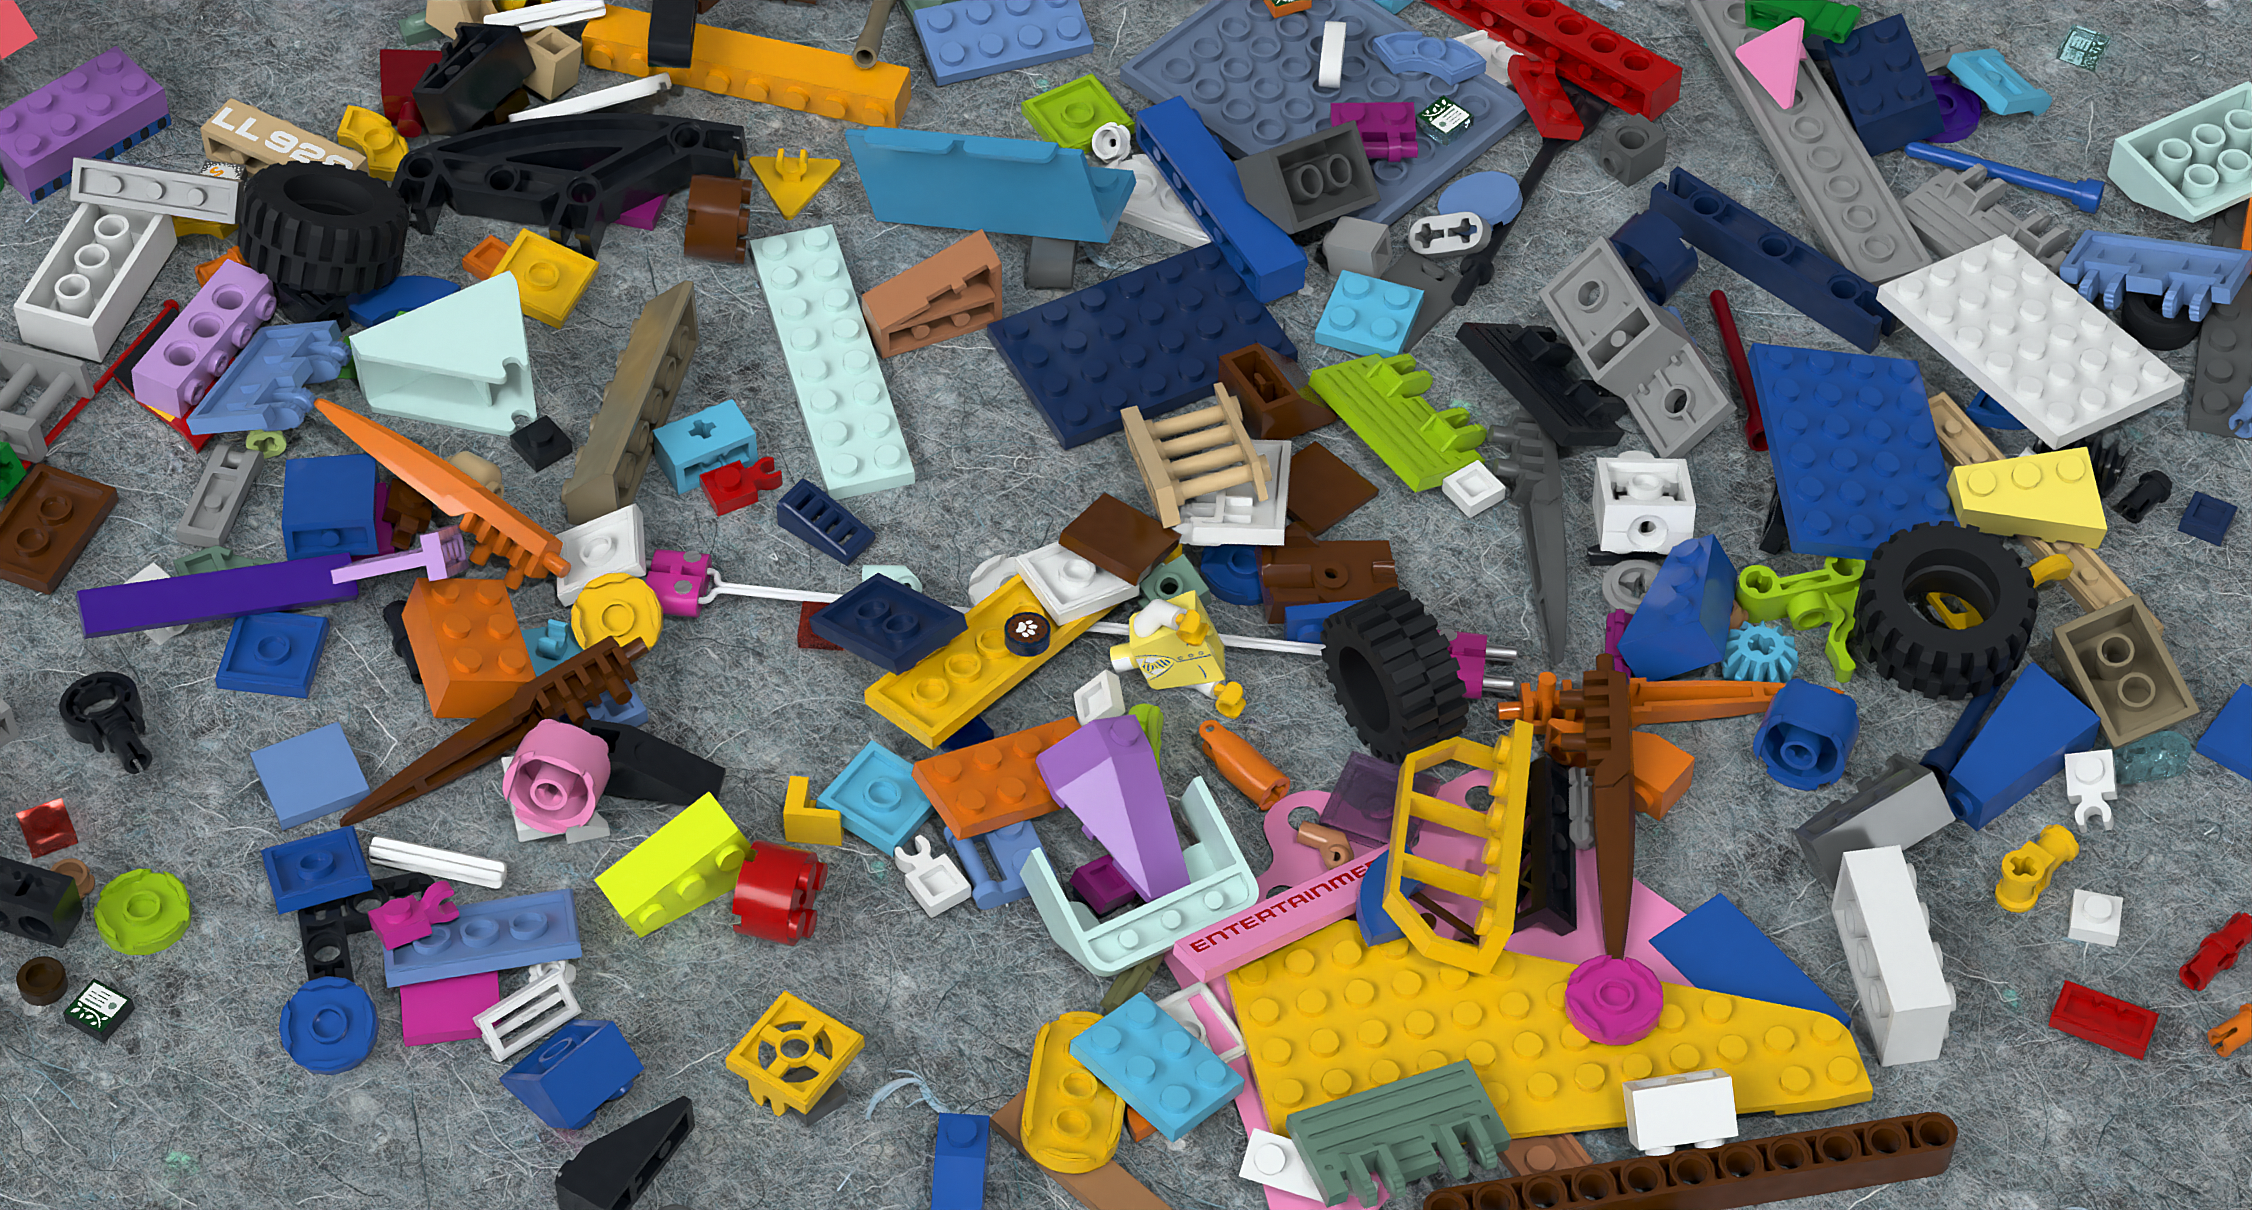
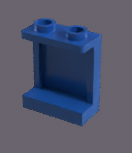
M369 453L286 459L281 526L288 561L350 552V556L379 554L376 506L377 483L381 482L378 463Z

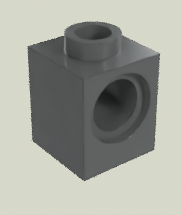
M1637 113L1602 135L1599 165L1608 175L1615 177L1628 188L1664 165L1668 135L1642 114Z

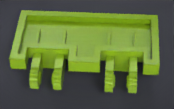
M1376 353L1313 370L1308 385L1415 493L1443 485L1444 478L1476 460H1479L1484 465L1486 460L1475 448H1478L1485 441L1488 434L1487 430L1479 423L1466 426L1471 416L1462 406L1436 412L1420 396L1428 391L1431 384H1433V376L1425 369L1423 371H1414L1417 362L1409 353L1384 359Z

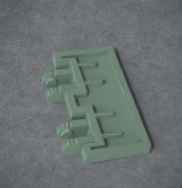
M1468 1059L1289 1114L1285 1124L1327 1208L1347 1201L1349 1189L1344 1180H1348L1361 1206L1367 1209L1378 1204V1193L1374 1182L1371 1180L1370 1172L1376 1171L1390 1197L1398 1199L1407 1194L1406 1182L1438 1172L1441 1161L1436 1151H1439L1452 1176L1455 1179L1467 1177L1470 1170L1468 1159L1463 1152L1461 1143L1467 1142L1478 1164H1480L1483 1170H1488L1498 1165L1496 1153L1508 1150L1511 1142L1509 1133Z

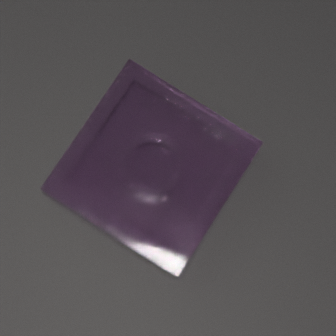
M1352 751L1318 824L1345 833L1349 841L1373 849H1378L1390 843L1398 776L1401 766ZM1420 772L1414 773L1412 791L1436 798L1440 790V779ZM1409 815L1406 843L1412 850L1425 820Z

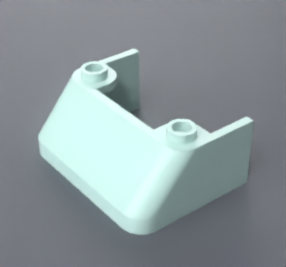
M1202 776L1192 779L1179 801V805L1199 842L1182 852L1191 884L1101 925L1090 907L1081 902L1067 901L1041 848L1038 847L1031 850L1019 874L1053 940L1091 973L1102 977L1116 975L1173 949L1175 941L1255 905L1259 896L1257 881Z

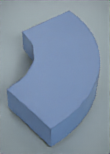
M1413 31L1391 33L1373 39L1372 50L1393 74L1407 71L1427 72L1440 77L1451 86L1486 72L1487 61L1479 53L1449 37H1446L1444 41L1434 37H1422V32Z

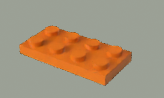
M1070 716L914 763L911 776L958 841L1062 809L1052 798L1035 760L1039 754L1080 729L1081 725L1074 716Z

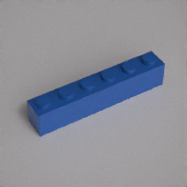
M1181 95L1136 112V142L1258 302L1265 304L1304 288L1305 269L1308 267V259L1304 249L1299 244L1295 245L1287 235V232L1247 202L1235 163H1232L1225 154L1219 138L1216 135L1212 136L1206 129L1199 112L1195 108L1191 109Z

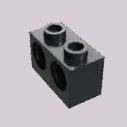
M0 856V930L63 948L84 912L74 877Z

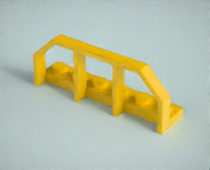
M1516 719L1508 735L1501 734L1494 748L1458 736L1449 740H1443L1430 747L1407 754L1399 770L1382 908L1423 957L1488 976L1513 932L1534 724ZM1450 759L1494 772L1489 786V795L1495 796L1488 814L1471 810L1412 791L1414 773ZM1409 815L1487 839L1481 862L1487 865V870L1483 876L1405 853ZM1401 876L1482 901L1483 906H1481L1474 925V934L1480 935L1479 948L1437 936L1399 891Z

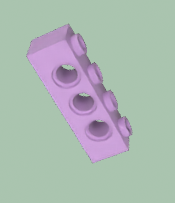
M227 259L131 370L135 400L179 419L184 416L192 405H197L201 401L205 389L216 376L220 377L225 372L229 361L240 348L246 347L259 325L263 321L269 320L276 308V298L274 297L273 282L268 279L267 275L264 273L259 274L249 267Z

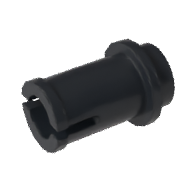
M2159 470L2143 473L2139 478V484L2118 503L2119 511H2123L2128 505L2130 506L2121 514L2122 517L2131 523L2137 524L2143 520L2144 516L2157 503L2167 501L2172 489L2170 478Z

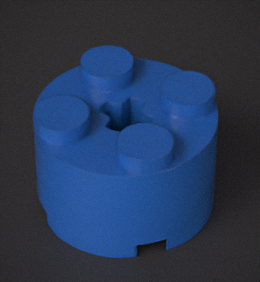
M1803 679L1789 680L1785 687L1777 691L1772 697L1755 735L1753 751L1757 760L1761 756L1768 765L1766 772L1774 780L1794 789L1810 791L1817 790L1819 784L1830 782V785L1836 783L1844 772L1859 735L1860 723L1856 714L1857 704L1846 694H1838L1831 689L1808 683Z

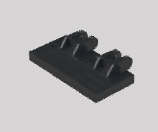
M1463 322L1455 337L1561 446H1617L1625 432L1615 421H1618L1627 410L1626 403L1621 398L1608 397L1609 390L1597 384L1594 380L1580 379L1576 383L1562 369L1572 360L1574 351L1568 344L1555 342L1558 335L1551 327L1527 325L1525 328H1522L1519 324Z

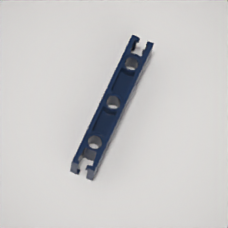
M1677 166L1670 172L1668 190H1666L1667 185L1661 181L1652 187L1649 210L1659 212L1677 224L1685 233L1681 239L1866 353L1871 354L1879 346L1880 329L1886 337H1889L1895 331L1898 318L1876 300L1878 287L1681 167Z

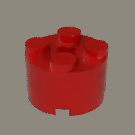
M757 839L750 847V849L758 851L754 861L744 860L738 876L733 898L732 914L741 916V924H733V929L739 934L794 946L798 943L801 936L811 938L814 933L818 914L817 910H813L812 907L816 891H822L825 885L828 865L827 863L819 862L815 852Z

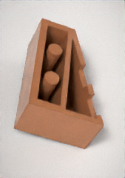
M983 229L862 294L863 318L869 336L880 357L885 359L987 328V324L1002 319V263Z

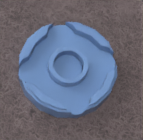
M1496 171L1478 172L1463 177L1448 186L1440 196L1437 208L1440 215L1472 212L1486 219L1490 224L1491 231H1493L1492 225L1502 221L1504 226L1513 220L1521 210L1523 198L1516 179L1507 173ZM1470 225L1468 231L1456 234L1470 236L1473 233H1477V228Z

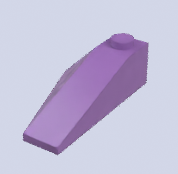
M1135 714L1092 720L1037 756L1035 762L1052 798L1062 809L1069 807L1084 824L1081 829L1091 841L1097 838L1113 856L1112 865L1147 903L1191 884L1154 752Z

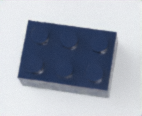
M1902 13L1852 30L1844 43H1835L1830 38L1823 41L1832 76L1852 127L1870 157L1945 132L1937 97Z

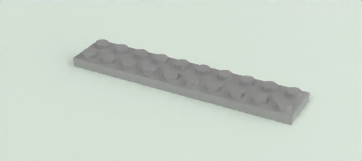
M1685 0L1686 9L1832 260L1878 288L1880 285L1934 264L1807 50L1805 49L1807 60L1799 61L1793 107L1791 109H1783L1736 57L1735 52L1738 47L1767 33L1766 31L1746 26L1745 0Z

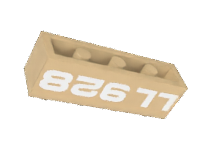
M230 98L200 128L206 158L216 162L246 165L248 177L250 178L262 168L267 169L271 164L280 163L284 165L288 161L299 160L301 163H309L310 160L322 161V164L328 165L336 163L345 165L346 168L351 170H362L370 176L367 157L358 151L349 150L327 140L321 135L310 133L294 126L287 120L278 119L260 111L253 105H246L233 98Z

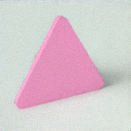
M1802 18L1789 20L1738 47L1735 52L1736 57L1783 109H1791L1793 107L1799 61L1807 60L1805 47L1802 43L1804 20Z

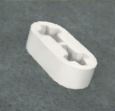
M1325 22L1319 87L1340 88L1346 39V22Z

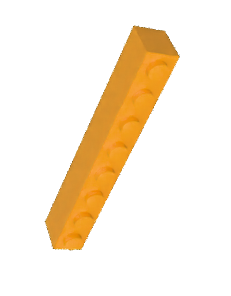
M605 4L606 15L590 19L581 34L584 62L588 66L644 78L668 72L672 84L874 127L898 128L912 98L910 68L876 61L875 65L871 68H861L854 63L851 55L696 23L691 69L648 67V36L651 13Z

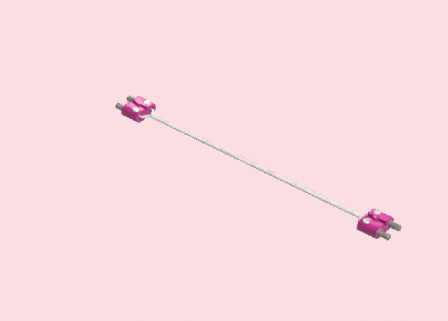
M656 549L653 557H645L646 573H648L645 583L656 592L663 607V614L698 618L703 604L710 603L720 593L830 604L843 596L841 594L722 582L720 573L712 569L711 554L699 553L697 551L685 552ZM712 575L714 576V583L718 587L714 588L707 597H703L707 593ZM949 606L964 614L972 609L966 607ZM1097 621L1086 631L1129 635V624ZM1437 629L1440 636L1446 635L1451 644L1447 647L1451 658H1457L1461 668L1456 672L1458 678L1465 681L1467 693L1463 694L1462 698L1481 699L1482 690L1503 693L1514 692V677L1484 674L1485 660L1515 663L1518 658L1517 647L1487 644V634ZM1218 634L1225 646L1321 655V649L1326 647L1323 644Z

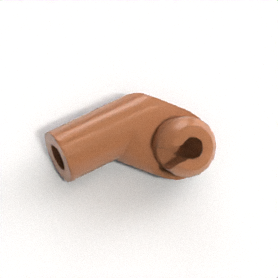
M1306 820L1301 823L1297 834V843L1319 849L1325 866L1329 871L1354 860V852L1345 833Z

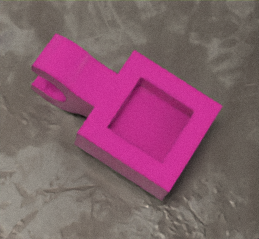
M439 881L429 886L423 898L419 901L415 899L413 894L405 898L390 900L383 906L368 911L371 927L387 951L433 933L432 924L448 922L460 915L459 910L452 901L439 905L443 899L455 895L454 890L447 881Z

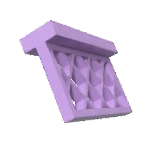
M460 524L442 527L420 535L422 548L358 560L331 570L333 584L426 566L429 582L448 578L469 568L462 531L458 528Z

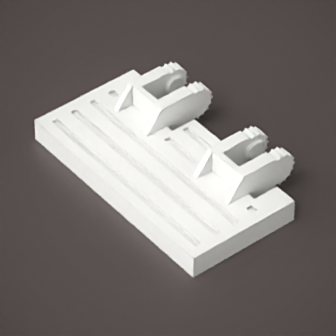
M1250 440L1257 455L1265 454L1269 463L1272 481L1265 482L1268 500L1260 502L1251 482L1194 497L1197 503L1188 504L1187 502L1185 505L1178 506L1181 524L1173 526L1172 529L1182 534L1180 544L1186 545L1189 543L1190 545L1220 546V544L1284 545L1291 466V441ZM1228 442L1202 450V453L1231 446L1232 443ZM1237 462L1179 479V483L1241 466L1242 463Z

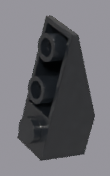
M584 719L581 729L591 735L602 738L609 748L607 755L611 770L603 793L690 806L707 792H710L718 802L726 775V768L632 725Z

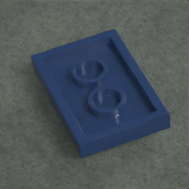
M876 573L809 617L814 634L897 676L912 669L916 663L938 648L948 645L953 638L968 629L964 613L880 573Z

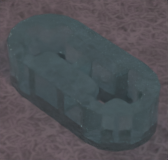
M2160 731L2113 751L2116 783L2134 784L2180 776L2186 770L2192 751L2191 744L2180 733ZM2107 743L2105 750L2112 749L2109 743Z

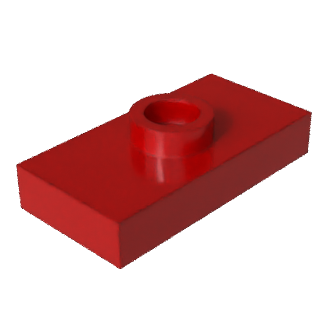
M2065 980L2048 1026L2143 1060L2159 1013Z

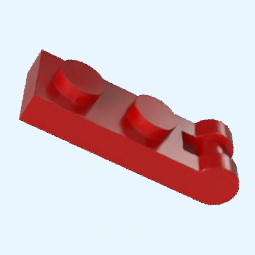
M1513 54L1508 62V76L1541 137L1579 141L1584 125L1555 75L1554 60L1539 57L1536 61H1532L1525 55Z

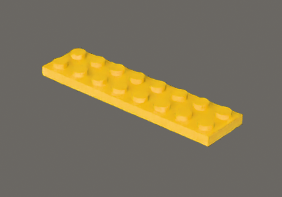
M1179 542L1178 547L1162 562L1167 565L1181 556L1183 543L1180 544ZM1017 574L964 614L968 629L953 638L948 645L938 648L916 663L912 669L898 676L889 671L864 691L865 704L933 750L1120 603L1058 626L1021 576ZM1032 614L1039 616L1041 620L1045 621L1047 633L1039 641L1022 643L1010 637V633L1007 631L1009 629L1008 624L1016 616Z

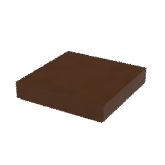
M1104 492L1062 530L1058 544L1131 585L1137 586L1178 547L1182 534L1169 527L1163 528L1162 523Z

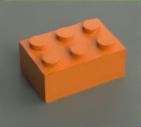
M416 578L402 612V619L434 718H480L513 698L520 686L536 678L503 579L444 578L429 582V578Z

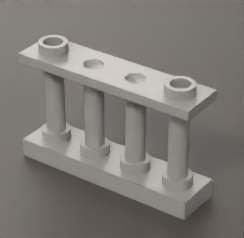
M0 340V376L10 379L0 391V442H9L19 459L40 463L48 453L40 425L66 393L91 399L95 395V391L85 361ZM29 384L47 388L26 415L7 412Z

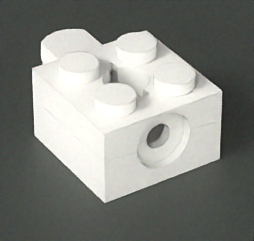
M1637 450L1620 453L1617 458H1596L1592 505L1601 551H1611L1617 554L1641 551L1668 555L1672 547L1693 538L1696 503L1686 459L1654 458L1650 453ZM1647 521V532L1643 533L1641 532L1642 523Z

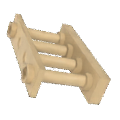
M1222 382L1213 384L1218 405L1154 423H1152L1151 419L1143 420L1137 405L1120 410L1129 450L1163 528L1181 524L1178 506L1185 505L1184 500L1251 482L1259 501L1268 500L1265 482L1272 481L1268 460L1265 454L1257 455L1241 422L1243 417L1237 396L1229 397ZM1220 422H1222L1223 424L1219 427L1193 433L1165 442H1161L1160 440L1162 438L1170 437L1173 435L1217 424ZM1224 443H1232L1231 446L1170 462L1169 460L1170 458ZM1233 463H1242L1241 466L1208 474L1198 478L1190 479L1180 483L1178 480L1179 478L1187 477L1190 475L1223 467Z

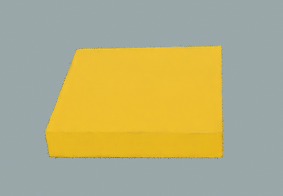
M522 228L489 278L510 270L517 280L522 313L560 330L597 275L600 262Z

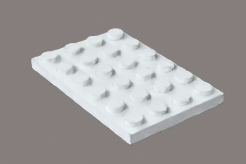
M2006 234L1880 285L1876 297L1878 302L2053 450H2057L2180 395L2185 380L2164 362L2148 351L2136 339L2121 329L2104 313L2089 303L2076 290L2067 285Z

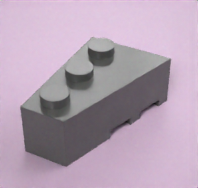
M1895 753L1886 760L1889 769L1877 779L1872 781L1870 776H1865L1855 784L1859 791L1855 796L1844 804H1841L1840 800L1832 801L1797 828L1794 834L1816 880L1833 890L1836 889L1843 852L1900 845L1903 853V850L1917 842H1927L1942 834L1943 827L1956 819L1932 770Z

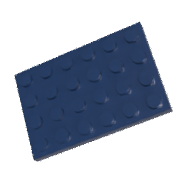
M1213 242L987 324L988 338L1065 451L1124 429L1120 412L1122 409L1137 405L1143 420H1148L1215 394L1213 384L1218 383L1219 356L1258 342L1293 359L1296 363L1298 361V350L1265 305L1262 302L1259 303Z

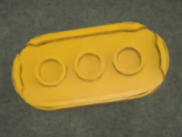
M1071 1011L1061 1014L1059 1020L1053 1021L1051 1024H1049V1021L1045 1023L1038 1031L1035 1039L1020 1126V1136L1023 1146L1034 1160L1051 1170L1062 1173H1086L1102 1167L1114 1156L1120 1140L1125 1101L1069 1053L1071 1040L1105 1017L1097 1013Z

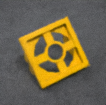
M784 990L725 1058L726 1068L748 1080L749 1091L758 1105L763 1106L770 1099L775 1115L780 1117L790 1106L806 1115L863 1049L865 1040L864 1036ZM790 1024H800L801 1030H789L784 1033L778 1030V1028ZM820 1038L822 1039L825 1053L830 1057L832 1056L831 1060L815 1051V1044ZM792 1039L803 1040L809 1046L807 1053L799 1058L785 1056L781 1052V1048L784 1043ZM762 1041L775 1047L777 1057L766 1070L762 1068L758 1059L759 1046ZM805 1065L819 1073L815 1078L801 1083L784 1082L781 1080L790 1068H799Z

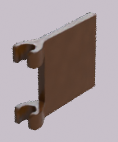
M1314 441L1291 457L1287 515L1296 522L1289 524L1285 530L1305 529L1316 538L1378 496L1379 489L1320 443Z

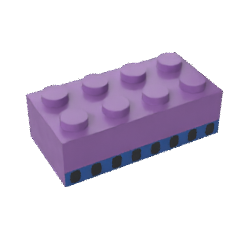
M114 46L0 111V167L3 177L32 205L71 183L74 157L81 156L110 161L172 125L164 88L123 51Z

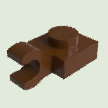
M392 478L387 489L382 520L394 523L390 545L408 550L412 534H415L416 531L425 533L431 519L433 502L405 481Z

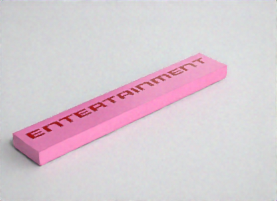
M1390 843L1175 941L1172 954L1204 984L1356 913V899L1365 873L1372 862L1389 849Z

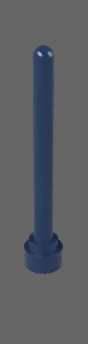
M1992 685L1990 692L1978 697H1972L1943 744L1926 751L1918 763L1934 772L1941 789L1947 787L1949 774L1958 763L1957 755L2001 686L1995 687Z

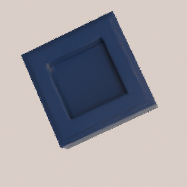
M2195 491L2180 520L2177 531L2220 547L2235 518L2238 507Z

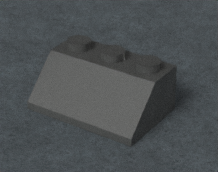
M1355 120L1314 132L1234 161L1247 202L1288 234L1299 232L1381 201Z

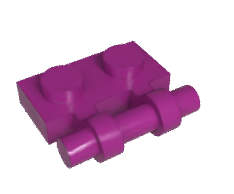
M1414 102L1330 103L1331 127L1355 120L1367 158H1387L1388 163L1401 162V158L1418 157Z

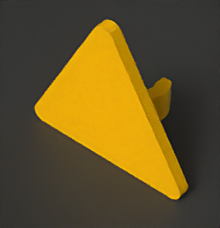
M779 148L776 157L752 156L749 159V166L785 220H792L841 169V162L838 159L808 158L809 154L806 149L800 150V158L785 157L784 148Z

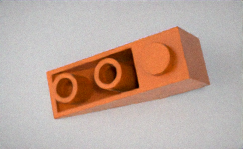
M1551 718L1547 722L1544 751L1562 765H1568L1571 768L1575 766L1584 768L1586 763L1584 752L1561 751V733H1583V723ZM1632 731L1635 810L1645 812L1660 821L1691 786L1695 757L1657 734Z

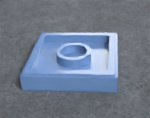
M339 721L250 753L254 769L282 831L358 804L371 794Z

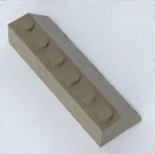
M684 280L646 303L640 319L635 318L633 320L629 336L630 343L627 350L622 349L618 355L616 376L613 381H608L604 388L602 409L600 413H594L592 416L588 442L586 446L581 445L578 449L574 475L572 478H567L563 484L561 502L567 505L569 524L582 525L633 504L654 453L652 430L663 427L666 424L700 341L693 281Z

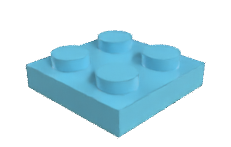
M1342 270L1315 330V343L1363 356L1378 353L1383 359L1402 354L1423 305L1424 291Z
M873 740L865 746L816 801V809L840 811L842 827L891 857L895 855L894 848L898 846L902 848L936 810L911 776L914 765Z

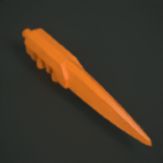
M318 398L314 401L315 407L349 438L395 475L438 505L439 509L451 517L464 515L458 528L464 532L473 533L476 535L475 540H477L469 559L480 566H485L492 552L498 556L508 558L511 566L503 578L507 587L518 590L526 575L529 578L545 579L549 572H552L559 578H564L569 573L571 564L560 556L563 542L479 482L429 450L373 420L323 398Z
M1547 671L1540 673L1538 676L1537 691H1531L1530 683H1520L1518 701L1497 702L1496 704L1498 721L1518 719L1534 724L1533 735L1546 734L1547 722L1551 718L1583 723L1584 712H1582V709L1559 708V691L1573 690L1571 679L1562 680L1560 690H1555L1557 677L1554 673ZM1646 677L1629 678L1632 729L1641 724L1693 721L1766 712L1772 697L1777 691L1785 687L1786 683L1725 680L1647 682ZM1826 687L1838 694H1844V691L1837 688Z

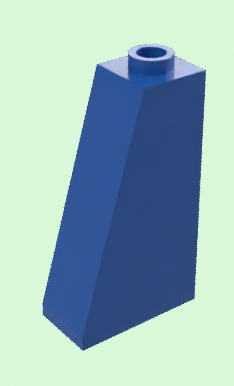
M2034 662L2030 663L2023 670L1949 774L1945 798L1954 816L1959 820L1965 821L1976 832L2064 769V754L2081 753L2090 750L2094 746L2101 718Z

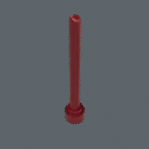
M1716 289L1710 293L1709 301L1748 414L1744 433L1752 450L1758 452L1768 451L1769 448L1750 365L1726 295L1722 290Z

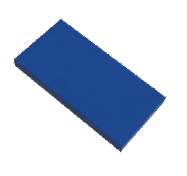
M1721 892L1648 941L1696 988L1821 1012L1837 1019L1848 1030L1850 1029L1852 1019Z

